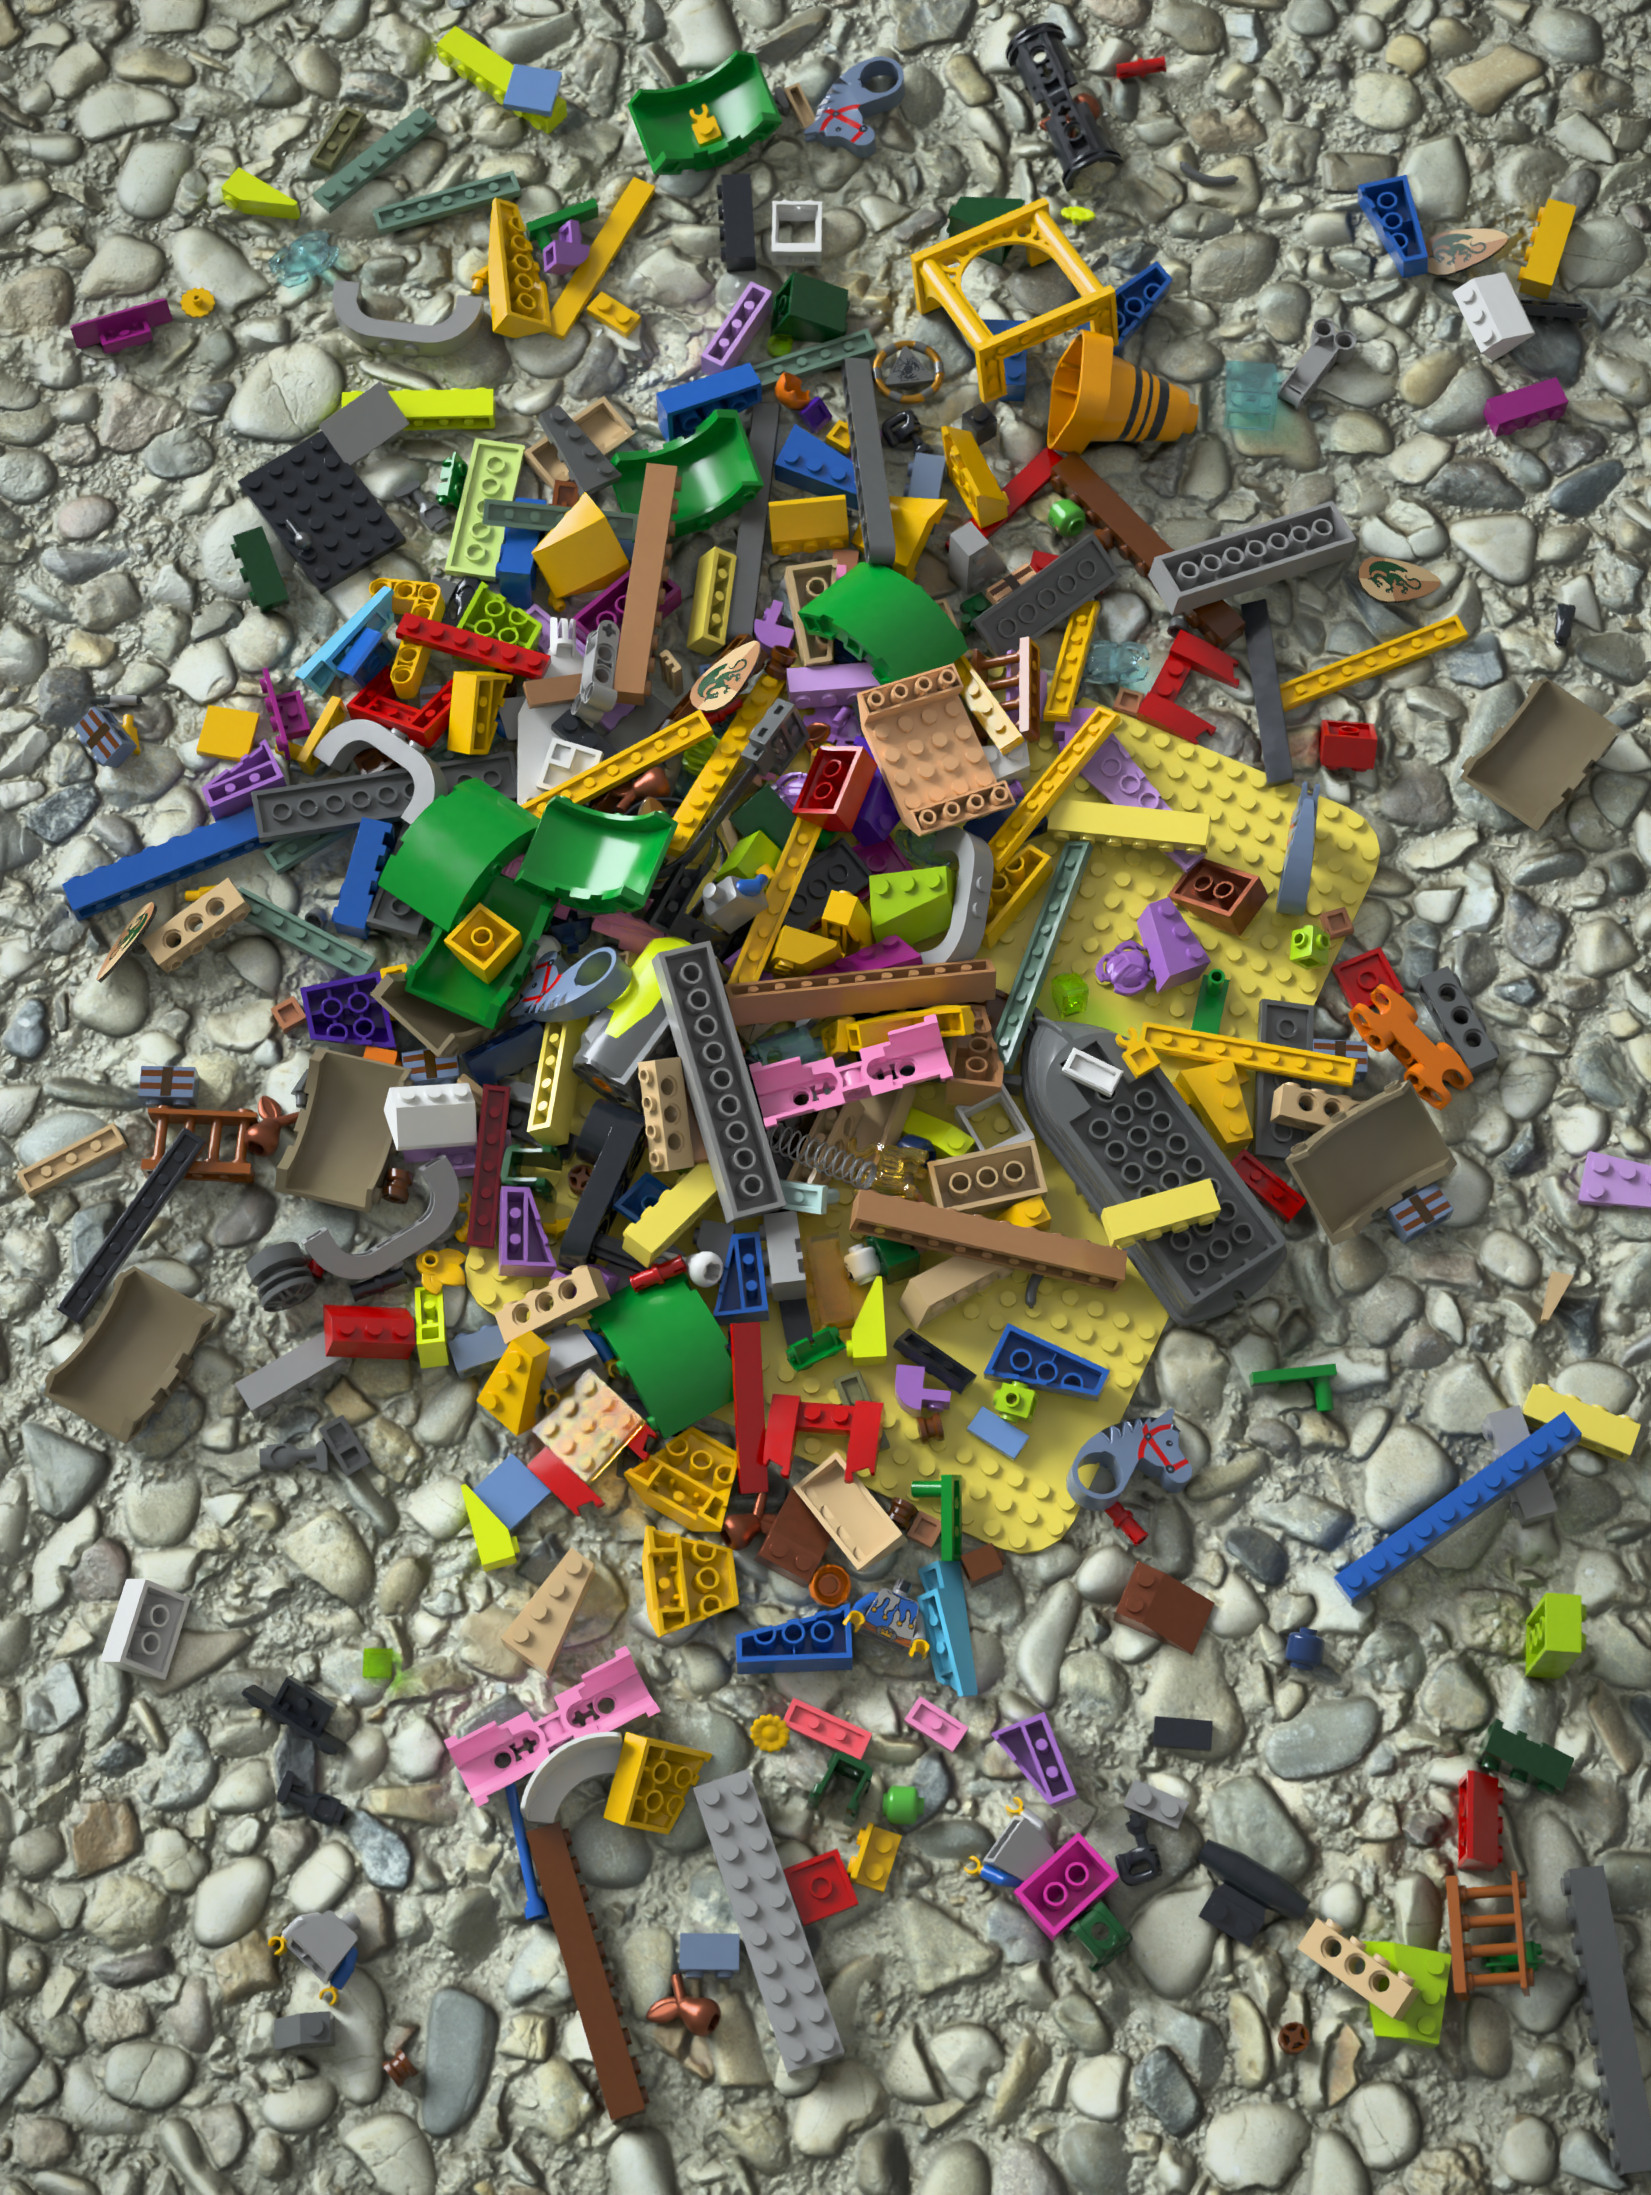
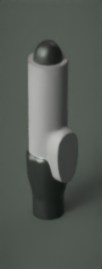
M105 694L91 696V704L102 705L104 708L117 709L119 705L138 706L143 701L138 695Z

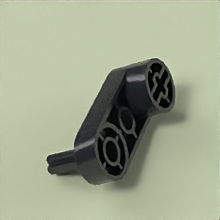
M601 1098L596 1100L581 1130L576 1149V1158L595 1167L564 1235L558 1258V1265L572 1271L582 1265L595 1264L597 1259H601L636 1273L649 1269V1267H645L622 1249L624 1241L608 1236L618 1214V1211L613 1209V1205L628 1191L646 1149L643 1144L647 1136L644 1114Z

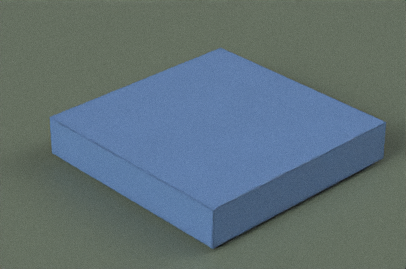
M514 64L503 102L504 109L551 117L562 81V72Z
M513 1453L472 1490L508 1528L510 1533L551 1495V1491Z

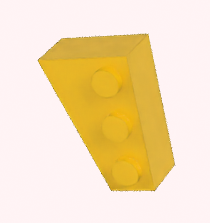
M454 671L447 750L469 755L489 753L498 725L495 722L499 706H504L506 699L502 697L507 683L511 684L512 675L487 671Z
M1233 1060L1180 1071L1175 1079L1176 1082L1190 1099L1189 1102L1198 1111L1204 1121L1203 1124L1220 1150L1226 1151L1248 1146L1253 1139V1134Z
M531 1330L510 1342L476 1400L516 1436L533 1428L536 1424L537 1418L534 1416L536 1406L540 1403L541 1399L539 1394L541 1381L545 1379L551 1347Z

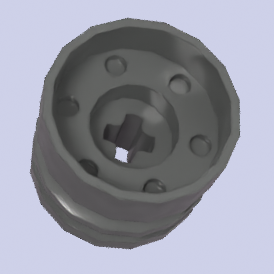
M283 1242L268 1247L254 1255L245 1266L253 1285L258 1287L256 1292L259 1299H261L264 1310L267 1312H279L299 1305L309 1299L318 1288L310 1269L305 1267L307 1262L298 1243Z

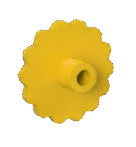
M193 288L192 290H187L186 294L182 295L180 304L182 305V311L187 316L202 318L203 316H208L209 312L213 311L215 301L214 296L210 294L209 290Z
M772 1714L767 1716L761 1715L759 1719L754 1720V1725L751 1726L750 1731L752 1732L751 1739L754 1740L755 1746H758L761 1751L767 1750L769 1753L780 1751L782 1747H786L787 1741L790 1739V1728L786 1726L785 1720H781L779 1716H773Z

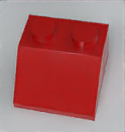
M1322 719L1320 740L1321 765L1331 770H1339L1341 767L1351 768L1357 772H1365L1367 769L1374 770L1378 740L1374 724Z

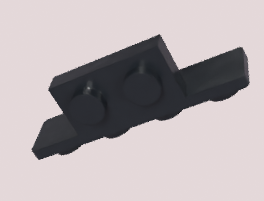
M290 1675L285 1678L276 1697H273L256 1685L243 1689L241 1695L248 1699L247 1702L251 1706L267 1711L271 1714V1718L274 1721L290 1726L300 1738L313 1741L323 1753L336 1756L345 1751L347 1744L325 1730L338 1705Z

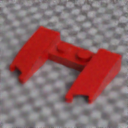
M1180 629L1170 648L1169 656L1137 712L1136 719L1198 745L1196 737L1205 731L1212 736L1215 734L1217 727L1176 705L1175 701L1191 670L1238 689L1239 679L1234 678L1233 667H1238V661L1210 643Z
M386 665L346 705L351 720L364 719L392 729L394 727L406 733L409 741L413 740L421 746L430 749L449 726L453 679L420 710L394 701L398 696L390 678V665Z
M607 1386L586 1405L590 1411L551 1450L546 1446L526 1466L577 1517L581 1516L578 1509L580 1506L594 1501L597 1509L605 1505L604 1501L573 1470L611 1431L645 1463L650 1458V1454L643 1451L648 1436L654 1439L658 1437Z
M772 1394L763 1466L767 1468L770 1461L783 1467L780 1472L781 1477L789 1479L798 1432L850 1436L844 1477L845 1484L854 1483L852 1473L869 1468L871 1477L875 1476L886 1415L883 1402L855 1400V1406L801 1402L800 1396Z

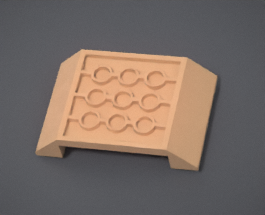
M954 663L857 694L863 734L878 764V768L902 823L919 837L1016 805L1006 780L997 783L961 702L959 694L964 686Z

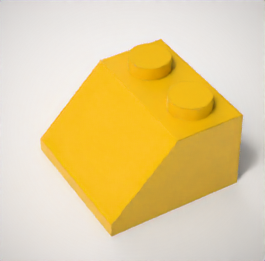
M478 903L444 940L446 946L461 963L488 985L524 947L520 932L481 903Z

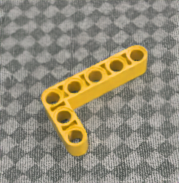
M378 578L369 585L371 597L384 586L394 591V595H392L393 613L405 614L407 612L441 623L446 605L440 587L437 584ZM401 640L390 673V678L399 698L410 699L418 693L432 651L431 648Z

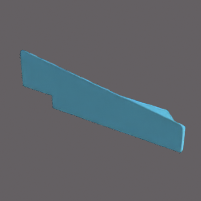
M386 586L381 588L295 673V676L319 696L324 694L335 676L343 679L344 675L336 670V668L364 629L367 627L384 634L394 623V613L392 612V595H394V591Z
M936 1561L917 1569L926 1592L917 1596V1601L924 1619L926 1638L930 1647L929 1651L936 1680L943 1685H949L955 1689L960 1697L975 1696L978 1694L960 1563L959 1561Z

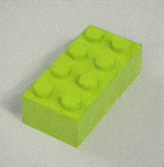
M1546 1592L1526 1619L1525 1676L1560 1679L1569 1670V1667L1574 1664L1575 1660L1580 1657L1581 1651H1585L1586 1634L1582 1633V1622L1586 1620V1605L1582 1604V1595Z

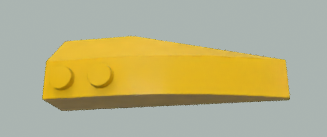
M494 198L490 224L488 267L493 332L516 339L548 331L551 328L547 287L545 281H541L539 277L540 267L538 262L533 260L531 242H528L525 238L526 228L517 204Z

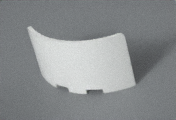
M599 1732L588 1734L571 1740L552 1752L538 1766L526 1786L520 1806L525 1822L543 1825L555 1823L562 1803L576 1786L596 1777L615 1775L623 1746L621 1733Z

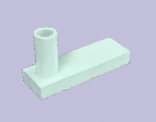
M779 1179L786 1206L782 1209L826 1214L827 1205L836 1204L840 1199L839 1191L835 1188H828L829 1186Z

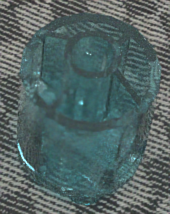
M805 1024L752 1041V1045H749L750 1050H748L749 1055L754 1056L758 1062H761L762 1066L769 1065L768 1060L770 1059L780 1062L799 1056L801 1064L804 1065L826 1057L825 1048L820 1036L811 1038Z

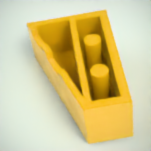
M831 890L822 916V937L837 941L842 948V952L847 955L846 957L864 947L876 944L877 942L872 930V920L858 897L847 891L841 890L838 892Z

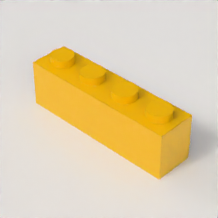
M1548 198L1546 207H1540L1536 219L1537 222H1540L1539 228L1534 226L1530 241L1534 242L1533 247H1527L1523 260L1528 263L1526 267L1521 266L1517 281L1522 282L1519 292L1548 300L1577 206Z

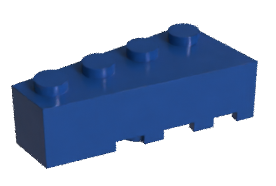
M1407 175L1358 185V204L1402 278L1427 274L1428 254Z
M1157 261L1115 290L1119 345L1113 348V355L1115 356L1169 292L1173 279ZM1090 321L1077 326V330L1091 331Z
M747 363L656 393L659 430L666 442L681 436L690 437L696 433L695 428L705 421L715 409L737 410L740 413L761 402V381L751 364Z
M794 424L775 462V480L820 497L845 495L846 507L859 511L853 462Z
M516 497L515 501L547 505V500ZM505 527L504 540L506 544H501L500 559L502 561L496 564L495 576L500 578L501 595L515 608L529 609L533 606L532 590L535 591L536 574L539 567L531 552L544 539L545 531Z
M362 817L346 878L340 889L338 907H335L332 913L331 920L334 922L337 933L368 940L372 927L367 926L366 920L380 887L378 882L397 843L393 824Z
M1009 1323L984 1371V1379L1007 1384H1011L1012 1381H1018L1027 1384L1028 1388L1097 1402L1110 1378V1370Z
M850 1603L841 1605L840 1608L835 1610L816 1612L815 1615L806 1618L787 1620V1623L781 1625H770L737 1634V1674L852 1670L851 1622H848L846 1626L843 1625V1621L850 1613Z

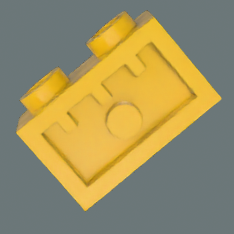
M840 1017L839 1020L830 1023L829 1026L821 1030L820 1060L833 1057L834 1061L848 1053L849 1044L845 1024L856 1022L854 1017Z
M868 1822L866 1829L861 1828L856 1841V1845L860 1846L857 1857L851 1856L847 1868V1873L851 1874L850 1882L884 1894L902 1835L875 1827L874 1823Z

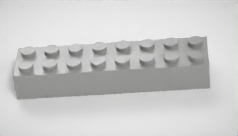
M1329 501L1154 558L1148 576L1173 616L1348 559L1357 539L1334 502Z

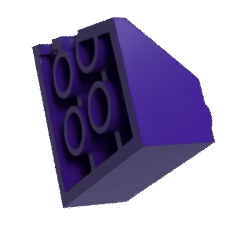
M856 736L853 745L863 746L874 759L866 738ZM878 766L851 831L863 847L885 841L901 819Z
M380 971L300 988L310 1039L313 1041L396 1049L389 1012L370 995L382 980Z

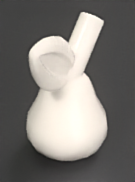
M702 1251L691 1254L688 1257L682 1256L687 1267V1273L696 1285L711 1287L721 1279L724 1267L722 1260L717 1254L710 1251ZM664 1252L660 1256V1258L666 1260L678 1257L677 1254Z

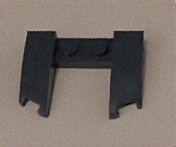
M680 863L665 882L642 920L671 937L683 939L691 944L710 941L714 956L723 964L727 958L743 946L755 917L729 934L724 929L722 932H719L684 913L709 866L699 864L698 869H685V864Z

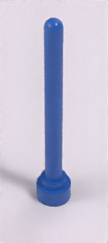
M512 1783L505 1787L528 1897V1901H526L527 1907L524 1908L526 1921H537L547 1918L549 1910L547 1903H544L543 1898L539 1896L523 1816L520 1811L516 1784Z

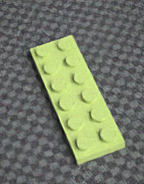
M475 438L445 566L446 575L470 576L480 580L496 582V564L501 561L500 548L501 544H505V527L482 525L484 499L515 500L524 460V451H526L525 445Z

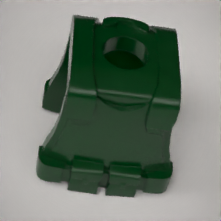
M516 1144L510 1145L504 1154L501 1169L502 1183L510 1187H530L533 1197L542 1198L546 1203H556L557 1191L548 1179L541 1177L519 1178L521 1166L562 1171L563 1156L559 1149L554 1148L553 1145H543L542 1148L535 1149L521 1148L520 1145Z
M835 1752L828 1761V1769L821 1783H816L813 1786L807 1805L811 1809L818 1811L837 1772L859 1783L847 1806L843 1821L844 1825L853 1827L859 1816L860 1801L864 1793L869 1791L873 1771L865 1762L843 1752Z
M1101 1901L1082 1916L1083 1919L1079 1918L1074 1922L1070 1930L1064 1934V1940L1067 1944L1078 1938L1093 1955L1094 1959L1088 1966L1092 1973H1096L1103 1966L1105 1968L1115 1959L1114 1956L1117 1958L1126 1949L1125 1947L1133 1940L1130 1932L1125 1930L1108 1910L1109 1908ZM1101 1923L1107 1926L1109 1935L1105 1940H1096L1092 1936L1091 1929L1095 1924Z

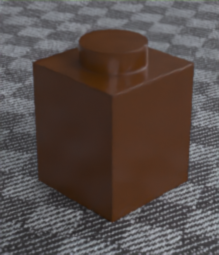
M992 1543L960 1557V1565L971 1588L1002 1576L1003 1565H1006L1001 1550H995Z

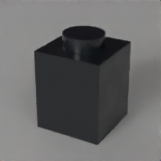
M981 402L962 414L961 429L971 432L979 447L996 436L997 418Z

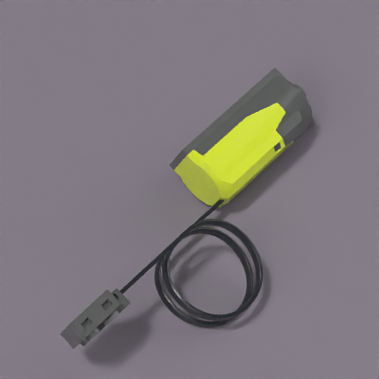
M777 698L774 704L767 710L765 716L752 730L748 737L750 742L740 754L747 767V771L711 820L707 817L705 820L706 824H703L699 830L702 832L691 847L677 860L660 868L655 880L671 876L680 863L685 864V867L690 864L710 837V849L702 863L709 866L705 876L717 858L718 849H720L721 853L719 870L721 869L728 855L721 839L716 833V829L757 774L765 777L768 772L781 776L810 737L795 704ZM673 797L654 798L663 807L678 809L684 801ZM646 800L635 804L623 815L639 816ZM714 878L711 883L717 885L719 882H716ZM651 889L648 899H655L661 889ZM703 894L688 913V915L695 919H698L703 912L702 909L705 905L702 898ZM665 937L655 938L650 941L631 967L632 978L627 989L619 998L597 1013L581 1035V1048L573 1058L574 1065L571 1068L572 1071L593 1090L605 1097L609 1102L620 1106H628L640 1113H643L644 1109L638 1077V1062L679 1057L651 960L659 952L693 945L683 939ZM715 956L724 987L729 977L719 959Z

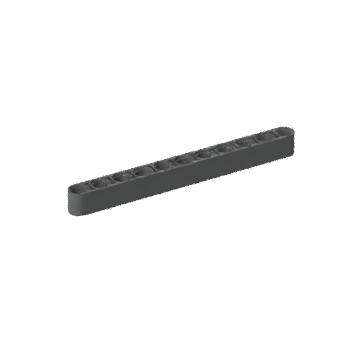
M844 357L841 364V379L865 560L867 564L893 565L896 547L870 361L863 358Z
M761 401L754 405L749 445L764 487L758 492L755 499L749 501L741 508L736 549L737 558L726 631V645H729L738 634H750L752 638L754 637V623L757 612L781 404L777 402Z

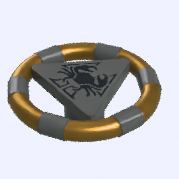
M912 340L898 341L883 348L876 356L871 370L874 385L885 398L898 404L907 405L925 402L933 397L941 388L945 377L944 363L939 354L927 344ZM901 350L885 385L882 378V364L886 358ZM911 350L922 353L931 359L934 364L935 379ZM931 384L930 387L915 395H903L889 389L900 387L903 390H912L917 385Z

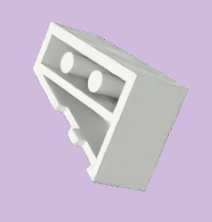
M1023 742L1004 756L996 745L982 746L997 783L1006 780L1008 784H1012L1014 779H1017L1020 783L1029 780L1030 761L1027 742Z

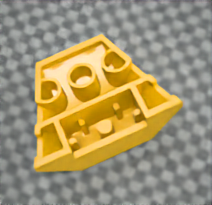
M586 492L579 498L580 500L574 507L568 510L559 524L531 552L556 599L607 589L630 569L629 561L607 518Z
M889 496L896 547L893 570L912 582L917 574V571L914 569L935 523L939 524L949 500ZM859 522L851 542L865 555L861 522Z
M691 1426L665 1444L663 1449L653 1456L650 1455L646 1463L642 1462L634 1469H628L624 1472V1476L646 1505L693 1532H717L722 1529L737 1468V1452Z
M646 1526L642 1570L648 1619L658 1638L739 1605L733 1550L731 1548L702 1540L695 1541L681 1537L680 1534L674 1532L670 1534L656 1530V1527Z

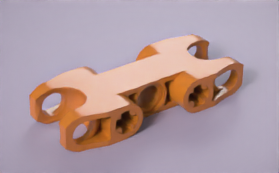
M1380 984L1370 994L1371 1000L1378 1008L1380 1014L1374 1013L1366 1005L1358 1003L1348 1013L1349 1018L1361 1038L1372 1049L1378 1052L1388 1049L1407 1069L1404 1074V1080L1411 1081L1421 1099L1425 1100L1432 1107L1442 1110L1452 1101L1451 1094L1444 1086L1442 1080L1448 1081L1453 1087L1463 1091L1474 1081L1473 1076L1461 1056L1450 1045L1444 1042L1434 1045L1415 1025L1418 1020L1417 1012L1405 998L1388 986ZM1380 993L1387 997L1389 1003L1381 997ZM1358 1013L1363 1016V1018L1366 1020V1022H1364V1021H1362V1020L1360 1019V1017L1358 1016ZM1455 1072L1460 1073L1464 1078V1081L1461 1080ZM1433 1091L1440 1096L1442 1101L1435 1097Z

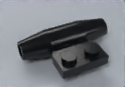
M1210 1839L1206 1841L1197 1857V1860L1224 1883L1212 1891L1199 1917L1248 1947L1252 1945L1265 1922V1908L1300 1921L1311 1902L1279 1874L1246 1854Z

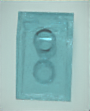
M1226 360L1223 428L1273 431L1277 411L1276 364Z

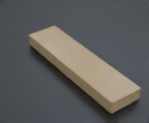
M114 1122L16 1174L29 1198H32L128 1148Z

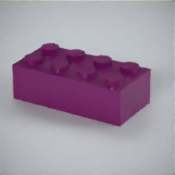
M631 569L572 618L576 619V638L585 646L588 635L592 631H596L599 624L604 620L614 622L618 626L621 636ZM669 577L668 582H663L662 589H666L665 603L659 606V612H662V620L682 604L681 588Z

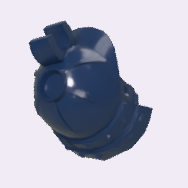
M570 909L566 920L553 916L551 926L549 927L557 941L567 945V953L574 954L579 952V945H582L590 937L592 917L578 919L577 911Z

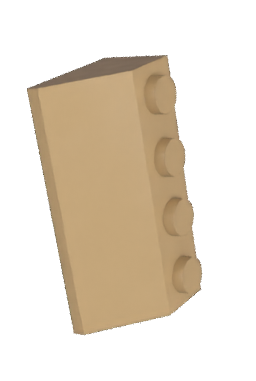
M1035 1139L927 1162L931 1194L935 1207L952 1208L961 1213L976 1215L1009 1208L1038 1195H1041L1042 1200H1045L1048 1192Z

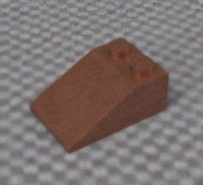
M1204 858L1187 874L1184 872L1167 895L1172 901L1216 928L1237 936H1241L1269 898L1259 876Z
M793 1487L754 1561L804 1588L810 1582L832 1537Z
M1138 1561L1113 1620L1193 1655L1215 1603L1168 1574Z

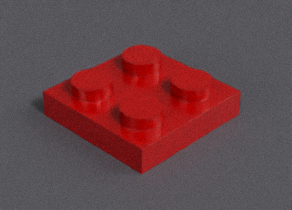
M1381 947L1332 966L1331 972L1351 1009L1358 1003L1366 1005L1369 1009L1375 1008L1376 1005L1372 1002L1370 994L1380 984L1388 986L1400 996L1404 995V990ZM1380 993L1381 997L1389 1002L1387 997Z
M838 1849L783 1869L789 1890L804 1927L859 1906Z

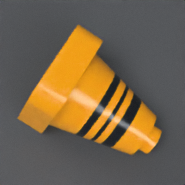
M1081 329L1060 358L1053 376L1047 446L1049 449L1066 453L1075 451L1080 455L1090 441H1176L1181 433L1191 434L1197 423L1199 408L1197 404L1189 403L1187 391L1113 355L1114 343L1112 336Z

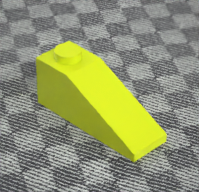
M239 167L221 187L224 203L233 210L237 209L244 214L295 220L301 217L297 201Z
M913 1107L910 1108L901 1133L903 1136L915 1134L930 1140L935 1148L936 1158L939 1160L974 1152L975 1139L952 1124Z
M876 1276L852 1329V1340H846L847 1357H853V1366L887 1364L882 1276Z
M443 1286L437 1296L425 1290L424 1287H415L416 1339L421 1369L449 1365Z
M466 1484L460 1485L484 1572L517 1563L515 1554L520 1553L516 1536L510 1537L508 1528Z

